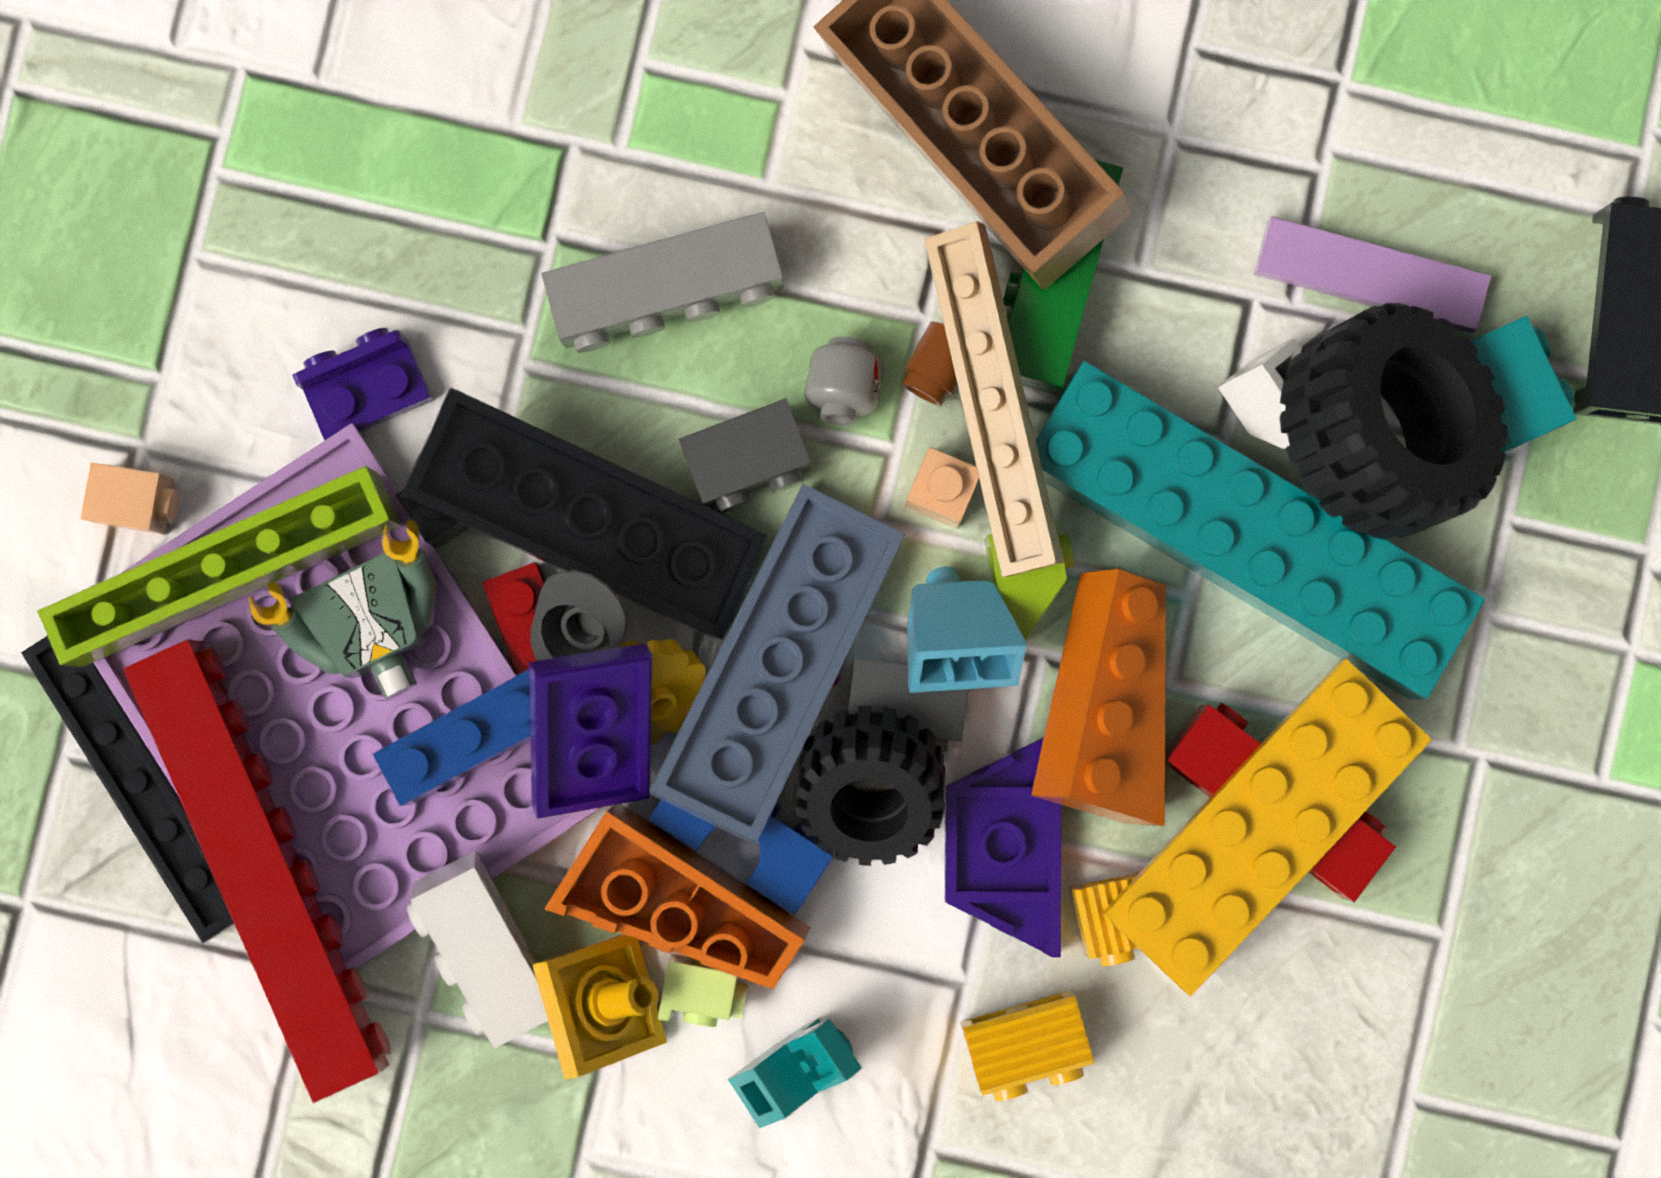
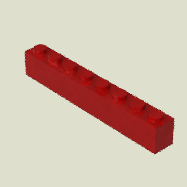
M186 639L124 667L123 671L312 1103L314 1104L379 1074L390 1066L386 1055L391 1053L389 1040L378 1021L370 1022L362 1001L367 1000L364 983L354 967L347 969L338 947L343 946L344 942L339 926L330 913L323 915L315 896V893L320 891L317 876L307 860L300 861L291 842L292 839L296 838L294 824L283 806L276 808L267 787L273 784L270 769L262 755L258 752L253 754L244 735L245 732L250 730L247 717L237 700L229 701L221 683V680L226 678V671L217 651L212 646L206 648L203 641Z

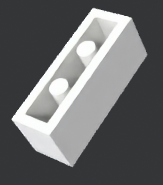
M476 850L414 881L410 897L411 904L407 905L408 915L421 937L429 934L436 945L439 953L434 956L435 962L445 982L449 986L457 983L467 1002L462 1004V1008L474 1033L479 1035L485 1032L492 1047L495 1049L548 1022L532 965L538 962Z

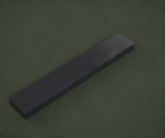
M48 636L22 651L21 654L200 941L202 943L208 942L233 926L234 922L178 794L95 664L91 663L84 667L60 665Z

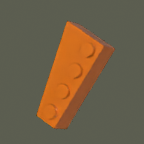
M1121 569L1080 573L1031 796L1125 824L1165 826L1166 585Z

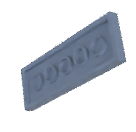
M802 484L649 794L753 845L757 843L905 537V533Z

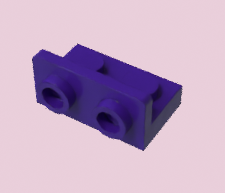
M379 328L367 332L356 339L357 347L338 355L335 350L318 353L303 362L305 369L292 375L296 386L302 389L324 441L351 423L361 432L434 401L410 343L399 330L389 332L388 328Z

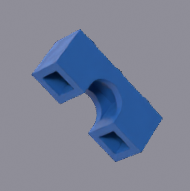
M529 669L372 754L399 806L414 804L464 777L463 774L508 750L516 749L531 740Z
M660 800L649 817L650 821L696 851L702 847L709 834L716 828V826L663 800ZM776 803L758 839L760 846L759 863L746 884L788 912L796 915L833 858V853L829 850L823 852L814 845L815 835L806 836L801 828V821L794 828L778 818L776 815L780 811L781 806Z

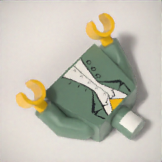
M407 520L406 529L410 539L402 542L393 539L390 535V529L388 526H385L382 542L385 553L290 598L294 608H287L285 594L279 584L276 582L267 583L270 594L277 599V602L270 607H262L256 603L252 596H249L252 616L259 623L271 624L272 629L294 653L327 674L341 673L345 678H357L372 671L385 699L413 688L417 683L404 655L427 643L425 632L434 623L438 591L436 579L423 550L418 548L419 526L415 521Z

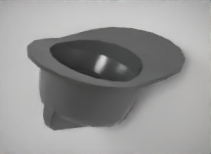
M570 570L559 571L546 580L540 591L531 626L530 643L536 660L620 648L626 631L625 609L620 598L609 585L591 574Z

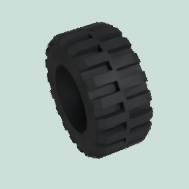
M1385 303L1380 307H1370L1312 338L1303 345L1301 353L1295 355L1290 363L1286 377L1289 379L1283 382L1280 403L1285 405V411L1281 412L1279 417L1281 433L1287 434L1290 444L1285 450L1290 464L1296 462L1302 474L1299 481L1306 492H1314L1320 499L1318 506L1329 516L1334 518L1341 516L1342 525L1356 532H1366L1367 535L1380 539L1411 536L1476 508L1481 500L1487 498L1496 484V476L1500 475L1506 457L1501 448L1508 441V427L1502 424L1501 414L1505 411L1501 394L1496 395L1491 381L1495 380L1489 366H1483L1477 358L1476 354L1479 350L1469 339H1461L1456 334L1458 328L1448 320L1443 318L1433 319L1434 312L1413 305L1409 307V305L1402 303ZM1381 396L1390 405L1399 420L1406 447L1397 438L1389 425L1383 409Z

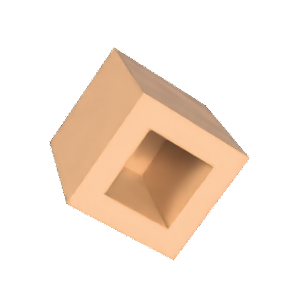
M929 447L904 507L957 529L979 480L977 467Z
M91 462L80 519L100 525L165 535L167 523L174 522L179 507L178 490L174 489L175 479L159 473Z

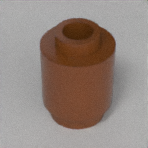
M931 321L904 367L907 375L902 382V386L919 398L939 407L942 406L947 396L953 397L955 395L958 384L944 323Z

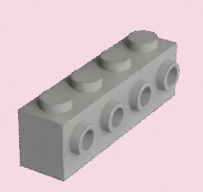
M764 211L541 273L559 339L565 348L575 346L578 353L603 348L610 344L608 337L631 331L632 337H643L660 332L665 329L664 321L686 316L687 322L709 319L720 313L719 306L741 300L743 307L760 305L775 298L774 291L784 288L782 272Z

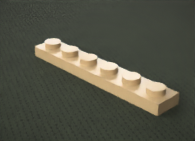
M976 221L925 238L924 240L1002 577H1012L1062 564L1064 561L986 225Z

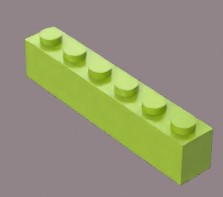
M364 466L41 608L37 612L59 664L84 667L267 586L269 582H277L383 535L385 526H388L390 531L402 525L380 474Z

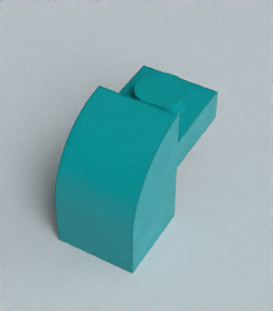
M818 1018L763 1052L731 1076L728 1081L760 1129L787 1118L818 1092L846 1082L859 1072L862 1067L853 1055V1048L847 1036L834 1026L830 1018L823 1022Z

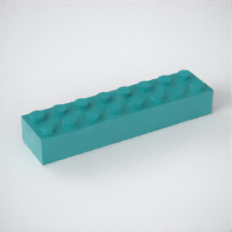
M1083 361L1035 439L1046 484L1340 659H1348L1358 670L1409 700L1428 699L1485 601V598L1386 539L1374 538L1367 535L1366 532L1359 533L1342 525V517L1337 516L1334 518L1329 516L1318 506L1320 500L1086 361Z

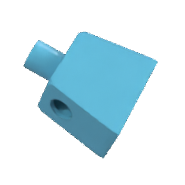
M945 566L931 571L926 578V584H918L912 588L907 623L908 687L910 693L1019 686L1027 645L1025 638L994 583L987 580L961 582L958 571L952 567Z

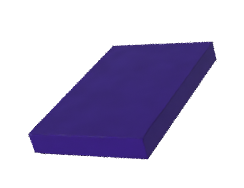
M647 644L529 662L531 800L536 818L540 819L650 799L652 653Z

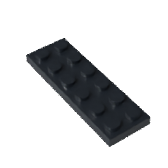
M452 387L448 390L401 493V497L564 571L577 570L591 574L609 585L617 595L716 640L723 639L767 538L766 534Z

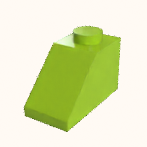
M1055 522L1064 563L1012 577H1002L992 534H988L984 539L992 582L998 589L1025 640L1066 582V569L1074 567V557L1069 535H1059L1057 522Z

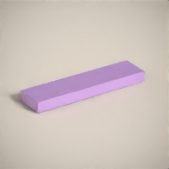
M1271 217L1267 222L1254 275L1372 307H1380L1385 303H1402L1409 305V307L1412 305L1434 312L1433 319H1446L1456 326L1458 330L1473 333L1478 329L1491 275Z

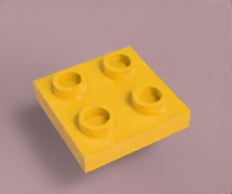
M620 934L532 964L564 1080L581 1077L667 1043L662 1022L658 1020V989L655 983L649 979L638 939Z

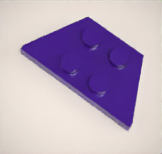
M1043 737L945 785L944 902L968 915L978 918L1009 936H1013L1052 958H1061V804L1031 796Z

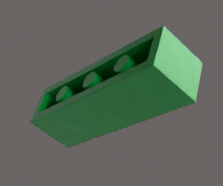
M1095 160L1119 186L1124 167ZM1104 239L1045 291L1042 290L1024 268H1022L1021 275L1010 272L1003 296L1004 306L1011 308L1008 324L1023 386L1058 395L1062 390Z

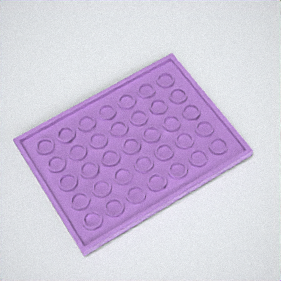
M351 423L123 572L364 466L380 474L401 522V527L390 531L391 537L400 542L409 540L410 537L407 533L406 523L407 520L411 519L395 496V494L399 493L397 487L360 430ZM420 532L418 548L423 550L438 585L434 623L425 632L427 643L404 655L417 685L389 699H385L372 671L357 678H345L341 673L327 674L294 653L272 629L271 624L266 625L255 620L251 614L249 596H252L259 606L270 607L274 605L277 599L270 594L268 586L93 662L175 790L123 668L186 639L203 641L206 648L212 646L217 651L226 671V678L222 679L221 683L229 701L237 700L247 717L250 730L245 732L244 735L253 754L260 753L270 769L273 784L267 787L276 808L283 806L294 824L296 838L292 839L291 842L300 861L307 860L317 876L320 891L315 893L319 906L323 915L330 913L339 926L344 944L338 947L347 969L361 967L416 930L407 912V905L411 904L410 897L414 881L475 850L493 880L602 808L537 819L532 809L531 740L516 749L508 750L463 774L464 777L418 802L399 806L372 754L517 676L508 658L437 549L427 544ZM383 535L277 581L276 583L284 591L287 608H294L290 598L385 553L382 543Z

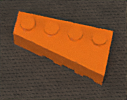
M623 804L613 805L605 812L544 908L562 916L568 914L591 922L592 926L613 934L619 932L649 943L648 946L670 953L673 951L699 960L702 965L770 989H774L804 943L811 928Z

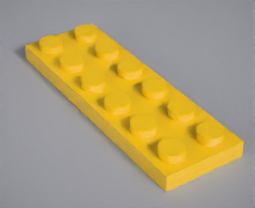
M1341 659L1109 904L1102 914L1183 992L1191 997L1432 739L1348 659Z

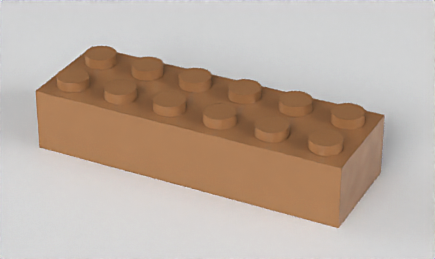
M842 0L813 26L830 53L983 224L986 225L1043 291L1133 214L1126 195L948 0Z

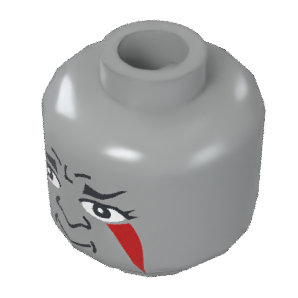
M834 337L829 340L828 344L818 347L812 354L804 393L808 403L821 411L820 418L823 421L834 425L850 426L853 425L855 418L868 416L876 409L884 366L881 359L873 353V346L869 343L852 337Z

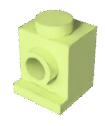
M671 956L667 965L658 1020L670 1021L674 1010L684 1012V1022L707 1027H716L718 1018L729 1020L730 1017L742 1019L748 984L737 982L738 977L702 965L699 960Z

